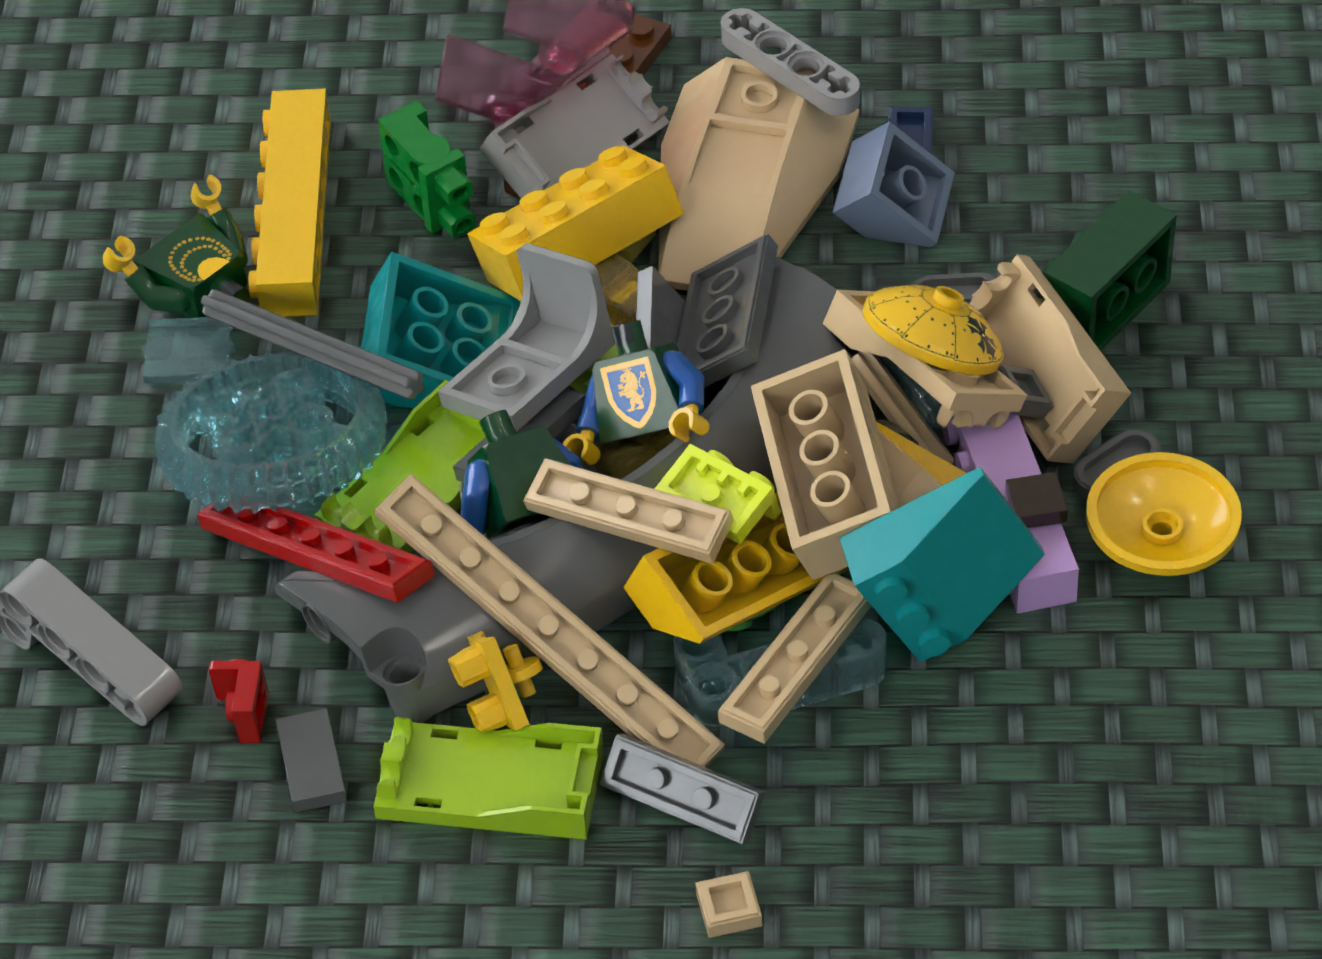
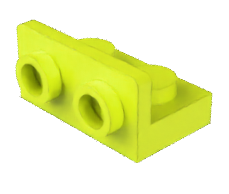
M692 444L688 445L655 487L659 491L730 510L734 521L726 537L738 544L744 541L763 515L776 520L781 513L775 495V487L765 476L755 471L747 474L734 467L731 461L720 452L709 450L707 453Z

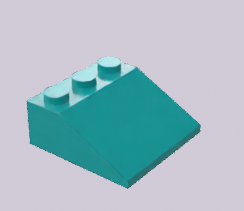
M391 251L370 286L361 348L421 372L423 375L422 384L425 387L423 392L418 393L414 399H406L356 378L355 392L397 407L415 408L444 380L450 381L509 329L517 315L521 301L503 291Z
M981 466L840 537L854 586L920 662L930 657L941 655L949 648L967 640L1045 555L1041 544Z

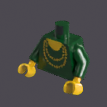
M208 175L206 180L208 188L212 191L213 195H203L196 183L193 184L191 190L192 203L201 209H207L210 216L206 217L202 213H198L133 261L135 246L125 236L117 237L114 243L116 250L123 257L117 256L109 247L106 248L103 254L104 266L112 272L123 271L127 275L124 279L126 283L153 311L181 313L194 320H202L207 316L202 312L204 305L201 304V299L203 295L208 296L213 289L246 302L249 301L250 293L245 288L247 279L244 269L248 263V256L243 236L228 208L222 209L218 202L221 193V183L213 175Z

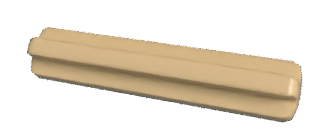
M861 351L852 357L851 360L862 376L867 392L898 434L953 465L955 463L953 456L877 355Z

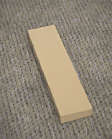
M546 458L523 500L527 510L712 564L734 521L730 510Z
M834 572L825 575L718 710L719 723L763 744L766 743L871 608V604L854 586L852 580Z

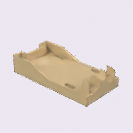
M1017 254L1011 263H999L997 270L1001 275L991 281H982L981 287L972 294L973 298L969 304L980 312L997 334L1004 351L1001 365L1034 370L1054 408L1044 418L1019 415L1023 428L1047 461L1073 464L1125 402L1131 392L1032 258ZM1037 288L1044 298H1038L1034 290Z
M836 291L823 325L849 348L887 357L942 404L937 415V423L943 428L948 425L953 416L952 424L957 428L972 427L974 425L980 428L982 426L985 427L986 423L992 428H999L1006 423L1010 412H1020L1028 394L999 370L987 375H968L948 371L918 360L885 341L865 321L862 308L868 295L875 291Z

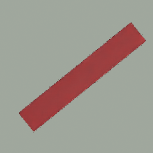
M234 489L197 514L201 529L396 603H399L435 576L430 560Z

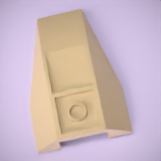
M725 57L685 83L661 144V163L667 168L684 214L659 228L658 272L674 289L688 291L691 273L768 234L778 245L776 257L781 259L839 179L859 119V109L857 108L848 115H830L744 59ZM803 68L795 73L808 76L817 73V71Z

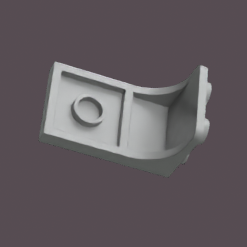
M525 243L517 250L523 276V294L513 323L497 341L438 391L442 407L478 420L496 411L507 410L516 432L616 344L600 276L595 265L589 261L529 243Z

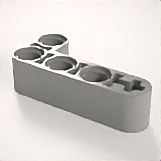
M36 559L0 591V628L14 644L24 650H29L35 643L40 641L134 723L145 726L183 690L180 678L165 661L46 560Z

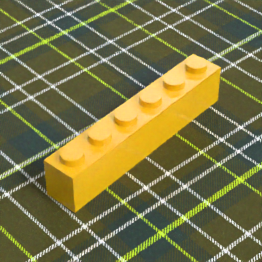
M326 89L272 91L270 110H263L262 117L264 136L268 137V141L260 142V161L262 168H265V172H258L257 174L259 200H262V204H257L254 208L256 232H260V236L252 237L251 242L253 264L257 265V270L249 271L250 298L258 299L261 308L283 317L318 315L331 130Z

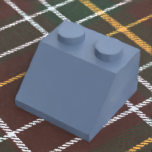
M889 121L852 141L833 214L865 238L932 247L938 243L955 172Z

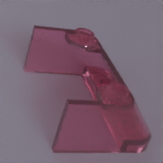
M508 0L503 31L540 43L538 55L531 62L448 34L445 37L435 101L491 119L494 124L500 126L522 110L551 96L598 64L633 30L635 8L625 0Z

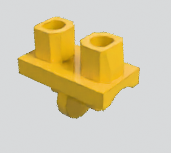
M483 631L468 636L467 639L470 646L449 658L448 663L454 678L461 687L464 688L481 679H484L490 694L466 704L474 727L480 732H486L506 725L517 731L530 725L514 684H517L522 698L536 693L531 677L543 669L539 657L523 658L518 645L512 644L503 649L508 665H506L495 637L486 638Z

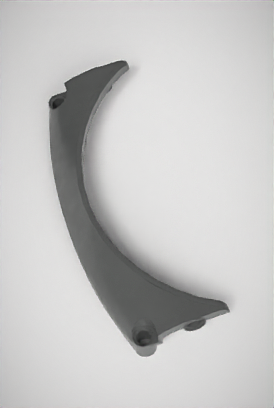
M776 257L758 361L732 373L723 389L700 415L710 425L709 431L706 434L700 436L690 429L689 442L685 443L676 438L645 464L621 480L655 489L688 445L692 444L707 453L709 450L720 452L731 461L734 467L747 474L751 471L762 474L774 485L775 493H777L751 386L844 349L851 359L860 352L849 348L823 325L837 289L806 268L795 266ZM878 356L887 368L885 357ZM868 393L871 406H873L875 404V401ZM554 517L516 533L490 541L595 632L637 607L623 587L643 555L658 549L654 546ZM433 565L435 576L399 603L315 571L293 572L275 585L276 595L302 612L307 625L317 638L326 644L339 638L361 659L367 677L385 689L394 717L410 718L412 722H424L434 714L488 690L484 679L464 688L458 685L448 663L449 658L470 646L467 639L468 636L483 631L486 638L495 637L506 665H508L503 649L512 644L518 645L523 658L537 656Z

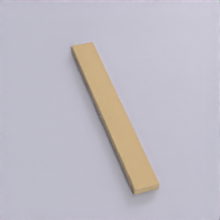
M412 473L375 509V515L425 559L430 560L434 567L630 737L706 768L724 750L725 744Z

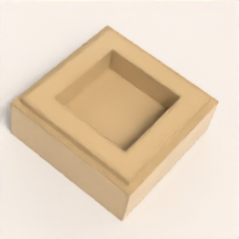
M749 871L695 882L696 895L708 938L762 927V914Z

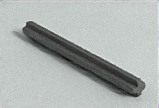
M216 289L211 290L208 296L203 295L201 299V304L204 305L202 312L207 317L401 397L414 399L418 393H422L425 385L422 384V373Z

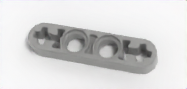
M738 8L730 10L722 16L721 40L728 50L830 115H848L859 107V79L845 68L753 10ZM776 47L783 49L784 52L772 55L764 53L763 50ZM803 68L817 71V73L808 76L799 75L795 72Z

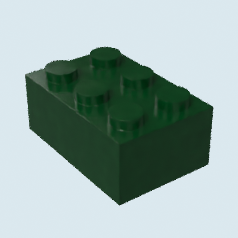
M1130 190L1115 204H1108L1100 214L1099 219L1086 231H1080L1073 239L1070 247L1058 258L1054 257L1049 260L1042 271L1043 275L1100 351L1171 280L1177 215Z

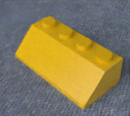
M778 492L775 495L781 513L776 520L763 515L741 544L726 537L713 564L661 548L643 555L623 588L653 629L701 644L818 586L825 576L812 580L793 552ZM849 567L843 568L834 573L840 575L848 571Z

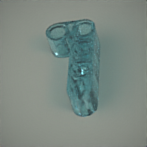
M861 619L791 710L879 684L884 679L887 671V635L881 624L874 620ZM720 635L701 644L674 636L676 679L691 715L708 730L717 731L729 728L719 723L718 710L771 644L728 656Z

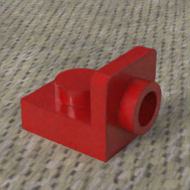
M244 659L211 661L209 675L216 699L226 700V718L228 722H234L239 742L261 743L269 690L261 661H247Z

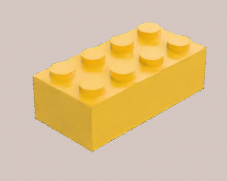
M623 145L604 150L599 154L597 161L584 168H575L565 172L560 176L559 182L551 187L526 194L520 199V204L504 213L499 212L487 216L480 222V227L467 233L487 281L521 301L523 276L517 250L525 243L586 260L596 265L682 216L684 211L666 166Z

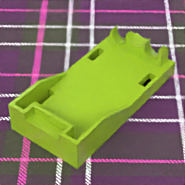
M444 380L410 412L384 451L336 495L334 492L322 503L321 509L314 514L315 519L412 553L415 549L375 515V509L412 473L454 511H457L461 507V481L456 480L453 465L485 438L479 424L480 420L442 407L438 391L449 382Z
M394 717L391 738L387 743L384 742L383 753L380 758V781L377 784V793L373 805L375 818L587 840L604 756L602 728L543 723L525 726L517 731L504 729L480 732L476 728L412 722L410 718ZM417 803L427 804L428 807H421L416 805ZM434 805H439V806H441V807H440V808H434Z

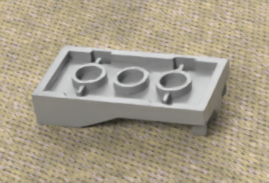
M611 54L551 96L522 110L488 135L479 149L520 198L530 192L545 190L558 183L560 176L569 170L584 168L597 161L599 154L608 148L624 145L637 150L664 131L670 121L665 117L668 107L662 106L659 109L655 105L651 97L653 86L645 81L642 73L639 74L634 71L630 74L622 66L620 61L623 58V54L618 58ZM586 81L589 86L581 90L579 86ZM521 125L525 128L528 127L519 134L515 131ZM633 133H636L638 135L635 139L636 141L628 146L625 140Z

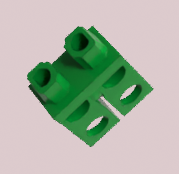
M416 100L379 118L378 124L381 147L384 151L382 155L386 183L424 220L425 227L432 234L444 228L453 238H457L476 227L475 214L470 210L469 200L473 194L472 182L467 177L465 155L458 148L451 151L450 145L445 138L430 132L427 110Z

